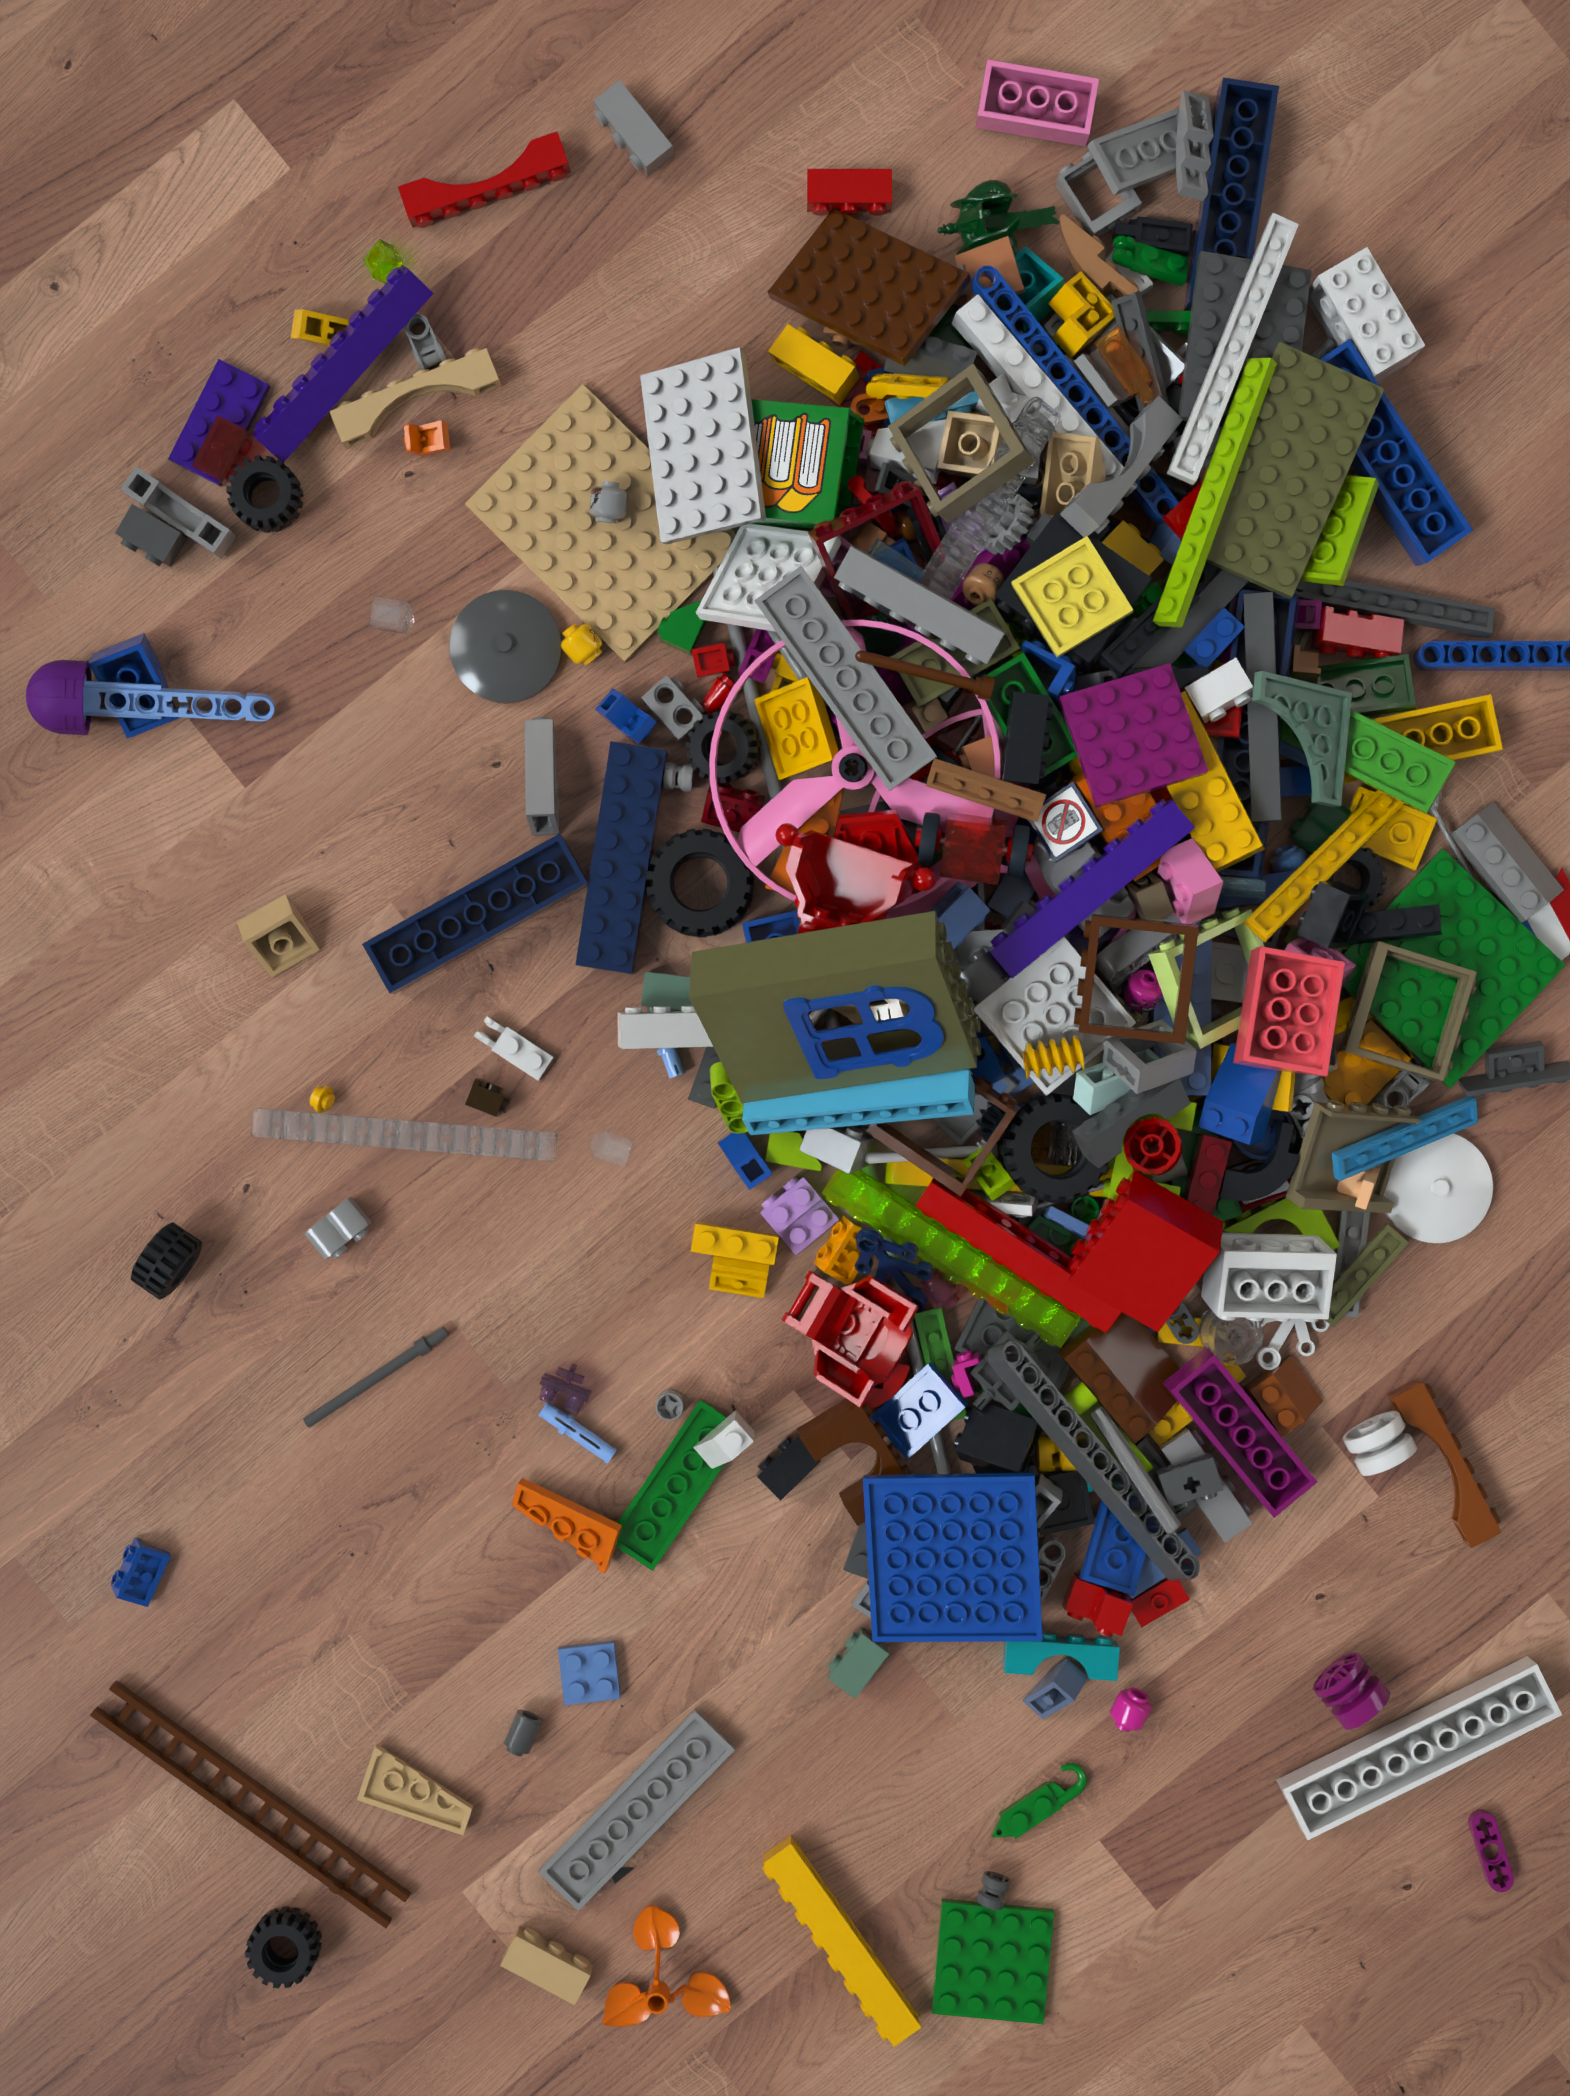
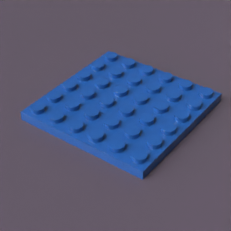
M1035 1473L864 1475L863 1490L872 1642L1043 1641Z

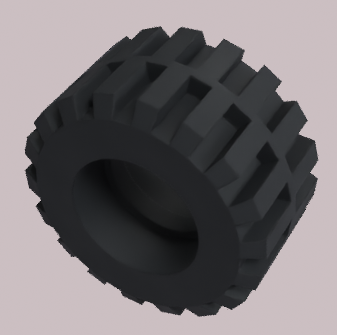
M260 455L254 456L255 461L252 462L249 458L243 460L245 466L241 468L237 465L234 468L237 474L235 476L230 474L228 479L231 486H227L226 492L230 495V498L227 499L229 505L233 508L232 511L247 526L249 525L256 531L261 529L264 533H270V529H274L276 532L282 531L281 526L284 524L288 528L292 525L289 520L292 517L297 519L300 515L297 509L303 507V502L300 498L304 497L298 478L282 461H276L270 456H266V459H263ZM264 481L277 482L280 492L276 502L267 508H255L251 502L254 488Z
M728 711L722 730H726L734 736L737 743V753L730 763L722 764L717 761V782L721 783L732 782L746 777L750 774L749 771L756 767L757 763L755 761L761 756L758 746H762L761 740L757 739L756 735L759 734L757 728L753 729L751 726L753 723L749 719H744V715L733 713V711ZM720 712L706 714L702 716V720H697L693 724L695 728L688 732L687 736L690 737V741L686 742L685 746L690 751L686 756L688 760L693 762L691 765L694 771L698 770L700 772L699 776L703 779L708 778L709 781L710 745Z
M1361 847L1346 862L1353 865L1361 875V887L1359 890L1370 895L1363 912L1379 901L1378 897L1383 895L1385 891L1382 886L1387 883V877H1383L1382 873L1386 871L1385 866H1380V857L1372 855L1373 850L1368 847ZM1334 875L1328 881H1334Z
M174 1222L169 1223L155 1234L141 1252L132 1269L131 1281L159 1300L167 1297L180 1285L195 1264L201 1252L202 1241Z
M289 1906L282 1907L280 1912L277 1908L271 1910L269 1915L265 1914L260 1919L247 1941L246 1946L248 1948L245 1951V1958H250L247 1966L249 1969H255L252 1975L256 1979L259 1976L262 1977V1984L266 1986L269 1982L273 1983V1988L278 1989L281 1984H284L285 1988L291 1987L293 1982L299 1984L304 1977L309 1975L319 1957L322 1943L319 1942L322 1938L321 1931H315L318 1927L315 1920L310 1922L309 1918L311 1915L307 1912L304 1916L299 1913L301 1909L295 1907L293 1911H289ZM275 1936L288 1937L296 1944L298 1956L293 1958L278 1956L270 1946V1938Z

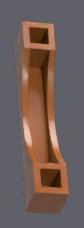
M1415 1379L1388 1393L1387 1396L1395 1411L1400 1413L1403 1421L1424 1432L1438 1446L1445 1457L1454 1485V1507L1451 1519L1463 1542L1473 1548L1502 1533L1498 1526L1501 1523L1500 1518L1494 1508L1491 1507L1489 1509L1484 1499L1488 1498L1483 1486L1480 1483L1476 1484L1471 1474L1475 1473L1474 1468L1467 1458L1463 1459L1458 1450L1462 1448L1460 1441L1454 1433H1449L1445 1425L1449 1421L1443 1410L1436 1408L1433 1402L1436 1396L1430 1385Z

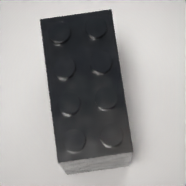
M1058 511L994 596L996 598L994 604L1006 623L1012 621L1020 627L1018 631L1030 640L1033 638L1037 639L1052 654H1054L1015 592L1011 582L1084 538ZM1089 535L1088 538L1134 611L1146 595L1152 578L1095 537ZM1131 614L1063 654L1073 661L1076 673L1080 671L1084 674L1088 673Z

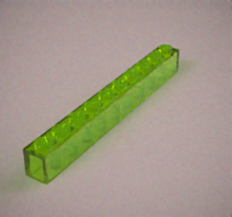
M837 1168L822 1191V1194L826 1196L825 1198L829 1203L837 1207H844L850 1211L849 1214L855 1220L867 1222L882 1237L888 1236L899 1245H902L904 1242L916 1244L919 1249L917 1255L921 1257V1261L929 1262L934 1268L936 1267L944 1272L945 1277L951 1282L961 1283L969 1288L968 1291L978 1299L984 1298L992 1303V1307L997 1312L1003 1315L1009 1314L1016 1319L1017 1324L1026 1330L1032 1329L1040 1334V1338L1045 1343L1051 1346L1055 1344L1061 1348L1079 1323L1081 1316L1068 1311L1063 1304L1052 1297L1044 1295L1039 1288L1028 1281L1020 1279L1015 1272L1004 1265L996 1263L992 1257L980 1249L973 1248L968 1241L957 1234L949 1232L944 1225L935 1219L925 1216L913 1203L859 1169L849 1174Z

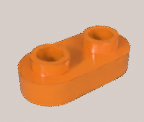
M867 393L860 394L853 399L850 409L864 418V425L880 423L885 419H889L885 401L895 398L896 395H886L882 399H877L876 397L870 398ZM867 407L870 412L867 415H862L859 409Z

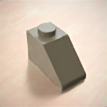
M1151 871L1137 881H1130L1125 885L1129 891L1128 895L1135 904V909L1141 919L1164 921L1167 919V915L1174 913L1163 881Z

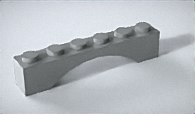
M1158 395L1142 409L1130 425L1129 455L1119 477L1102 483H1089L1070 500L1060 515L1083 537L1089 536L1094 531L1097 534L1100 533L1110 522L1107 518L1108 515H1114L1124 504L1121 500L1122 497H1128L1138 486L1135 483L1136 479H1142L1152 468L1149 465L1150 461L1155 462L1165 451L1162 447L1164 443L1168 445L1179 432L1176 428L1183 419L1179 418V415Z

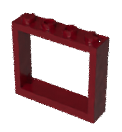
M912 481L900 482L893 486L891 491L883 495H874L867 499L865 504L857 508H848L839 517L831 521H822L813 530L808 532L845 620L873 621L889 613L891 610L883 605L876 608L865 601L852 607L850 606L844 590L838 586L840 581L834 578L836 571L824 542L908 500L911 502L935 562V565L921 571L922 576L917 579L915 577L913 579L932 590L955 580L921 490Z

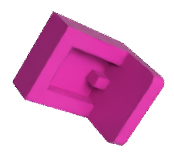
M968 1350L956 1355L957 1359H954L952 1364L954 1374L951 1375L955 1390H960L963 1398L974 1395L976 1388L972 1376L969 1374L970 1370L968 1367L979 1364L982 1358L980 1351L973 1353L972 1350Z

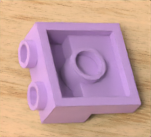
M794 1176L783 1186L786 1191L778 1197L775 1194L771 1195L761 1204L764 1209L760 1211L761 1215L795 1255L839 1220L804 1176L800 1179Z

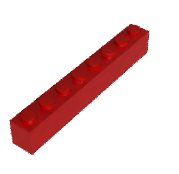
M933 1178L916 1203L915 1207L920 1209L925 1216L935 1219L944 1225L949 1232L957 1234L968 1241L973 1248L980 1249L992 1257L996 1263L1004 1265L1015 1272L1020 1279L1030 1282L1039 1288L1044 1295L1054 1298L1063 1304L1068 1311L1076 1313L1087 1320L1092 1327L1106 1333L1121 1314V1311L1069 1282L1071 1270L1068 1269V1266L1072 1260L1070 1256L966 1188L964 1193L959 1196Z

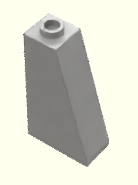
M534 717L532 720H524L526 818L532 836L557 835L560 833L556 731L553 719Z

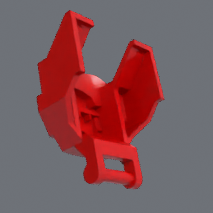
M808 1271L805 1277L807 1281L788 1313L785 1312L781 1320L812 1339L815 1354L813 1371L815 1379L862 1408L874 1386L885 1383L902 1358L914 1334L911 1321L919 1306L911 1298L886 1282L870 1275L855 1284L839 1288L814 1272ZM818 1286L819 1289L817 1290L814 1298L812 1299L810 1305L808 1306L806 1312L804 1313L800 1321L798 1317L800 1316L802 1310L808 1302L815 1287Z

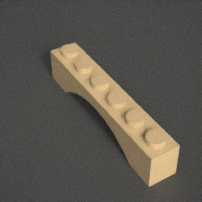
M481 348L472 349L465 354V357L458 360L454 358L447 359L439 364L440 367L430 371L429 369L417 371L413 374V378L403 381L399 379L392 381L387 385L386 389L378 392L376 390L365 392L361 395V399L351 402L348 400L338 403L335 409L329 412L342 444L346 449L373 439L381 424L393 411L416 397L446 391L478 397L502 387L487 348L482 350Z

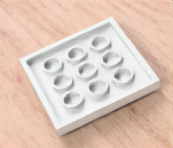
M757 524L740 526L696 611L699 619L775 631L754 600L800 566L804 568L818 589L826 575L808 531ZM838 536L824 542L831 562L842 543Z
M1064 936L1013 979H1006L992 994L979 1004L974 1005L976 1014L1023 1069L1022 1051L1025 1050L1027 1042H1030L1035 1050L1038 1041H1042L1047 1048L1049 1039H1054L1056 1045L1059 1046L1060 1039L1065 1037L1070 1045L1072 1036H1077L1082 1046L1085 1065L1104 1050L1105 1039L1113 1037L1079 1033V1025L1074 1024L1075 1007H1081L1082 996H1077L1079 978L1085 979L1086 967H1080V954ZM1094 973L1089 1023L1131 1028L1136 1024L1135 1020ZM1077 1064L1076 1071L1081 1068L1080 1064ZM1066 1065L1064 1074H1060L1057 1067H1054L1052 1076H1049L1044 1068L1042 1069L1041 1077L1037 1078L1033 1070L1030 1072V1077L1047 1096L1074 1073Z

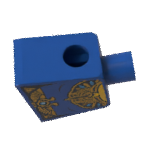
M982 1030L977 1032L976 1038H979L981 1048L985 1051V1056L982 1053L977 1055V1068H970L973 1076L976 1078L981 1076L994 1084L1015 1073L1016 1071L997 1037L993 1033L984 1036Z

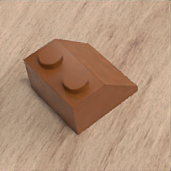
M1291 1355L1282 1359L1277 1368L1266 1370L1244 1385L1263 1415L1281 1437L1305 1422L1322 1403L1321 1398Z

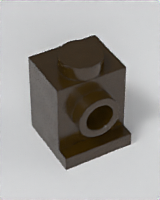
M475 1078L465 1105L495 1117L500 1116L501 1112L506 1113L512 1098L501 1093L502 1087L487 1082L485 1087L482 1085L483 1079Z

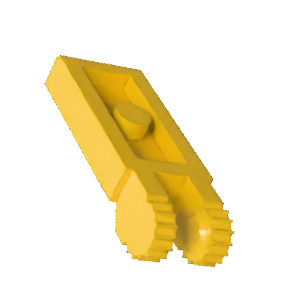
M883 373L882 375H874L865 390L870 398L882 399L886 395H896L899 399H909L912 397H923L925 399L946 384L949 378Z

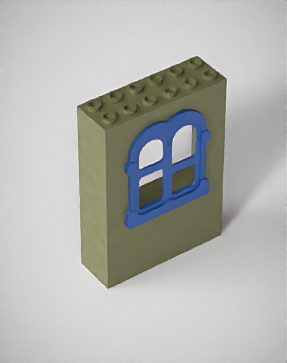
M935 911L692 952L689 999L741 1103L977 1068V1055H981L979 1038H976V1033L981 1031L978 1015H973V1000L971 997H967L968 992L965 979H960L958 960L953 961L954 951L951 941L946 942L947 932L945 923L939 922ZM883 999H898L907 1003L910 1011L905 1017L877 1021L869 1003ZM855 1005L863 1021L861 1024L815 1030L808 1013L815 1010Z

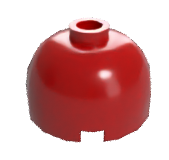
M1158 1117L1135 1122L1128 1129L1123 1141L1124 1153L1128 1163L1136 1171L1148 1176H1161L1170 1172L1178 1164L1182 1155V1141L1177 1130L1168 1121Z

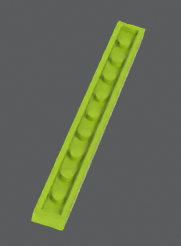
M1248 358L1153 619V622L1158 626L1182 628L1277 365L1272 358Z

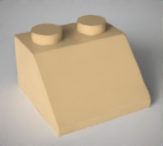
M286 894L237 922L243 942L271 978L320 950L301 914Z

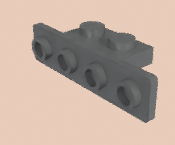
M1541 1041L1487 1049L1485 1051L1486 1074L1460 1078L1459 1086L1466 1096L1480 1097L1486 1093L1509 1092L1512 1089L1523 1087L1535 1088L1541 1084L1553 1082L1564 1083L1570 1080V1062L1563 1061L1544 1065V1045Z

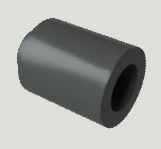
M517 1710L504 1740L507 1751L516 1756L529 1754L543 1720L529 1711Z

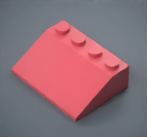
M1263 946L1251 950L1233 1063L1262 1069L1327 1077L1345 962Z

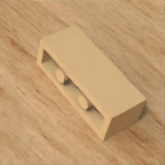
M520 1926L505 1951L500 1965L573 2005L577 2003L591 1976L593 1965L589 1964V1960L579 1954L572 1955L565 1951L561 1944L555 1941L548 1942L540 1938L539 1933L531 1928L523 1929Z

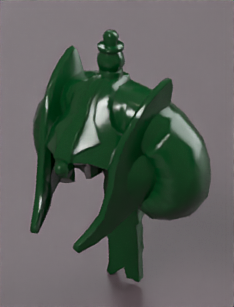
M988 180L974 187L966 198L952 202L950 204L951 207L960 209L959 218L956 223L943 224V227H939L937 231L940 234L944 233V235H951L953 233L961 235L964 246L957 251L956 255L1009 236L1014 255L1018 253V243L1013 236L1015 231L1038 228L1048 224L1059 225V221L1053 217V215L1057 214L1055 206L1028 212L1024 210L1008 213L1007 211L1012 204V198H1016L1017 194L1012 193L1010 187L1004 182Z

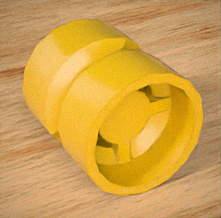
M1040 1435L1036 1445L1038 1472H1054L1056 1467H1060L1062 1471H1077L1048 1435Z

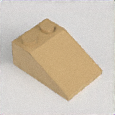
M1057 432L1049 433L1039 518L1043 513H1046L1051 518L1057 511L1061 513L1070 500L1089 483L1106 482L1100 437Z

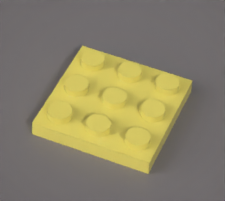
M1088 536L1011 582L1012 587L1056 658L1133 613V608Z

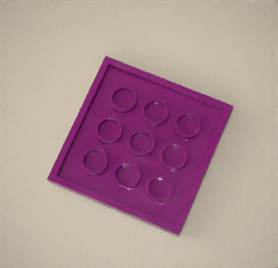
M1170 663L1060 696L1058 699L1096 808L1199 777L1208 772Z

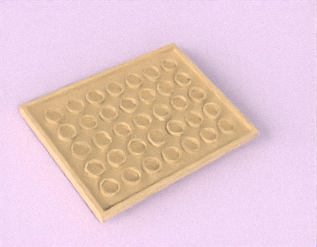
M583 384L465 503L466 507L584 623L589 624L601 640L625 663L658 630L662 618H668L671 611L679 609L713 574V569L720 567L736 536L731 529L667 545L661 543L649 449ZM602 481L619 483V489L625 490L628 494L626 515L623 519H618V524L595 521L596 517L589 512L591 491L596 486H602Z

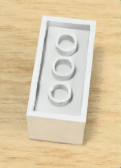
M1368 247L1318 275L1310 286L1308 304L1327 337L1336 344V347L1350 339L1377 382L1408 365L1425 347L1424 342Z
M1222 1233L1220 1252L1204 1272L1201 1297L1215 1315L1222 1320L1230 1321L1234 1320L1235 1317H1246V1319L1252 1321L1273 1318L1281 1322H1288L1290 1319L1317 1322L1318 1319H1329L1337 1254L1318 1235Z

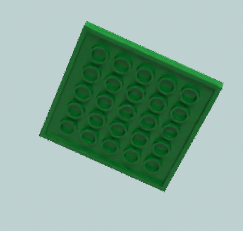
M1441 849L1384 910L1439 904L1442 935L1380 942L1477 972L1474 986L1476 990L1472 996H1469L1467 1003L1469 1014L1466 1021L1461 1023L1458 1032L1461 1034V1040L1458 1048L1453 1050L1451 1055L1452 1069H1449L1447 1077L1444 1078V1081H1441L1447 1088H1452L1563 969L1565 964L1444 849ZM1371 943L1350 945L1342 953L1343 956L1357 965L1342 987L1353 999L1356 996ZM1386 957L1369 1014L1408 1051L1416 1055L1427 1069H1431L1458 979Z

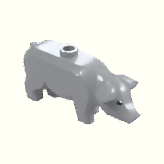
M1039 836L1036 837L1033 846V854L1036 856L1046 883L1054 894L1060 890L1058 885L1070 875L1075 878L1083 871L1081 866L1093 856L1098 859L1102 855L1095 845L1092 846L1088 841L1083 847L1077 848L1055 863ZM1124 886L1080 922L1078 926L1081 930L1084 931L1085 920L1091 921L1092 914L1127 917L1132 913L1135 904L1128 895V889ZM1100 926L1099 938L1102 935H1104V933L1107 932L1110 929V927Z

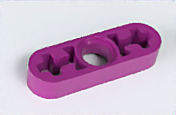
M1484 1809L1475 1810L1470 1814L1468 1824L1485 1879L1495 1891L1506 1892L1513 1886L1514 1876L1497 1822L1488 1811ZM1481 1818L1488 1822L1485 1824V1827L1490 1836H1485L1481 1828L1477 1826L1480 1824ZM1488 1844H1496L1498 1846V1853L1494 1857L1488 1858L1484 1855V1849ZM1492 1865H1497L1500 1872L1505 1875L1502 1877L1501 1883L1495 1880L1497 1873Z

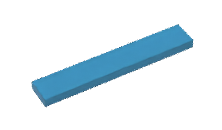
M1466 1096L1418 1116L1421 1119L1420 1123L1404 1122L1332 1152L1334 1178L1342 1181L1477 1124L1476 1098Z

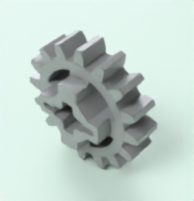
M1019 494L1015 497L1009 495L1007 501L1002 499L999 504L992 508L991 516H986V521L980 528L983 531L979 536V539L982 540L980 544L994 555L998 552L1001 555L1004 554L1006 548L1011 550L1014 545L1021 541L1022 533L1028 532V525L1033 521L1030 518L1034 514V510L1031 509L1033 505Z

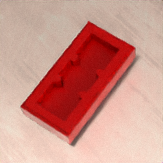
M1166 1578L1135 1598H1131L1130 1600L1133 1603L1131 1611L1142 1628L1190 1599L1180 1581H1170Z

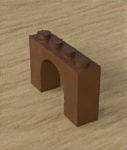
M844 1399L797 1428L803 1444L815 1462L845 1444L858 1442L867 1444L876 1451L875 1464L867 1475H912L906 1464L901 1466L897 1459L901 1456L894 1444L887 1445L884 1440L887 1434L880 1422L873 1423L870 1416L873 1412L867 1402L860 1408L848 1399ZM862 1478L839 1492L843 1505L857 1526L865 1522Z

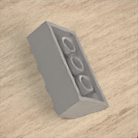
M1494 802L1450 834L1458 850L1500 903L1521 923L1542 909L1564 890Z

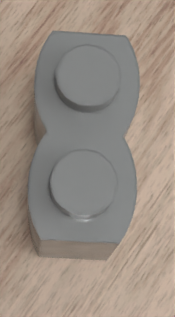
M349 1197L304 1234L325 1260L330 1256L336 1259L348 1249L345 1244L352 1238L357 1242L370 1232L367 1226L372 1222L353 1198Z

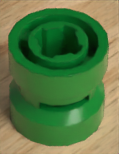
M1085 1196L1084 1198L1077 1197L1074 1199V1202L1069 1203L1068 1211L1070 1216L1088 1224L1094 1218L1097 1219L1099 1206L1096 1200L1090 1196Z

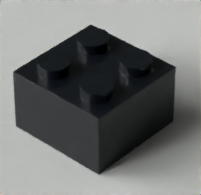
M1319 881V884H1316L1310 893L1309 899L1311 902L1308 910L1304 911L1299 919L1298 926L1300 928L1297 934L1326 948L1348 947L1370 895L1340 881Z

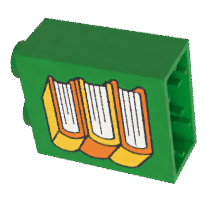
M751 399L766 520L755 522L754 524L813 530L818 523L826 520L831 521L839 517L844 510L852 508L854 495L848 488V481L853 476H857L864 418L850 408Z

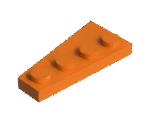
M522 1478L517 1484L512 1506L540 1527L543 1525L547 1526L552 1530L555 1538L561 1542L566 1540L578 1549L576 1553L583 1559L590 1558L598 1564L597 1569L605 1574L609 1569L622 1525Z

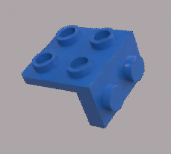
M1024 641L1022 650L1030 664L1055 677L1047 691L1056 708L1061 712L1058 701L1059 697L1076 692L1074 688L1078 680L1073 661L1065 655L1056 658L1054 654L1047 651L1048 648L1038 641H1033L1032 643Z

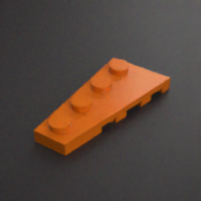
M843 787L797 829L798 832L803 834L813 830L834 837L845 788ZM791 846L784 847L770 879L796 894L786 870ZM766 884V886H765L766 889L774 890V889H772L770 886H768V885Z

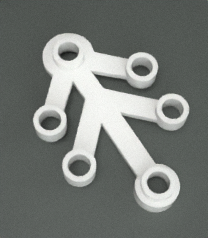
M1263 1318V1320L1259 1324H1254L1252 1320L1248 1321L1252 1326L1256 1328H1261L1266 1323L1277 1320L1273 1318ZM1290 1319L1288 1322H1281L1269 1345L1262 1347L1257 1352L1256 1360L1258 1364L1266 1370H1273L1279 1366L1281 1361L1279 1350L1293 1326H1295L1298 1338L1297 1351L1303 1356L1312 1355L1315 1351V1345L1310 1340L1305 1321ZM1325 1320L1322 1328H1317L1315 1322H1310L1311 1327L1318 1332H1324L1329 1327V1323ZM1305 1342L1310 1344L1308 1352H1302L1301 1346ZM1270 1352L1272 1359L1269 1362H1264L1263 1355Z

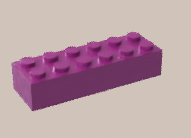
M1206 1347L1163 1382V1385L1261 1505L1274 1518L1318 1482L1215 1354Z

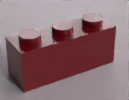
M1199 1134L1182 1198L1213 1215L1232 1142Z

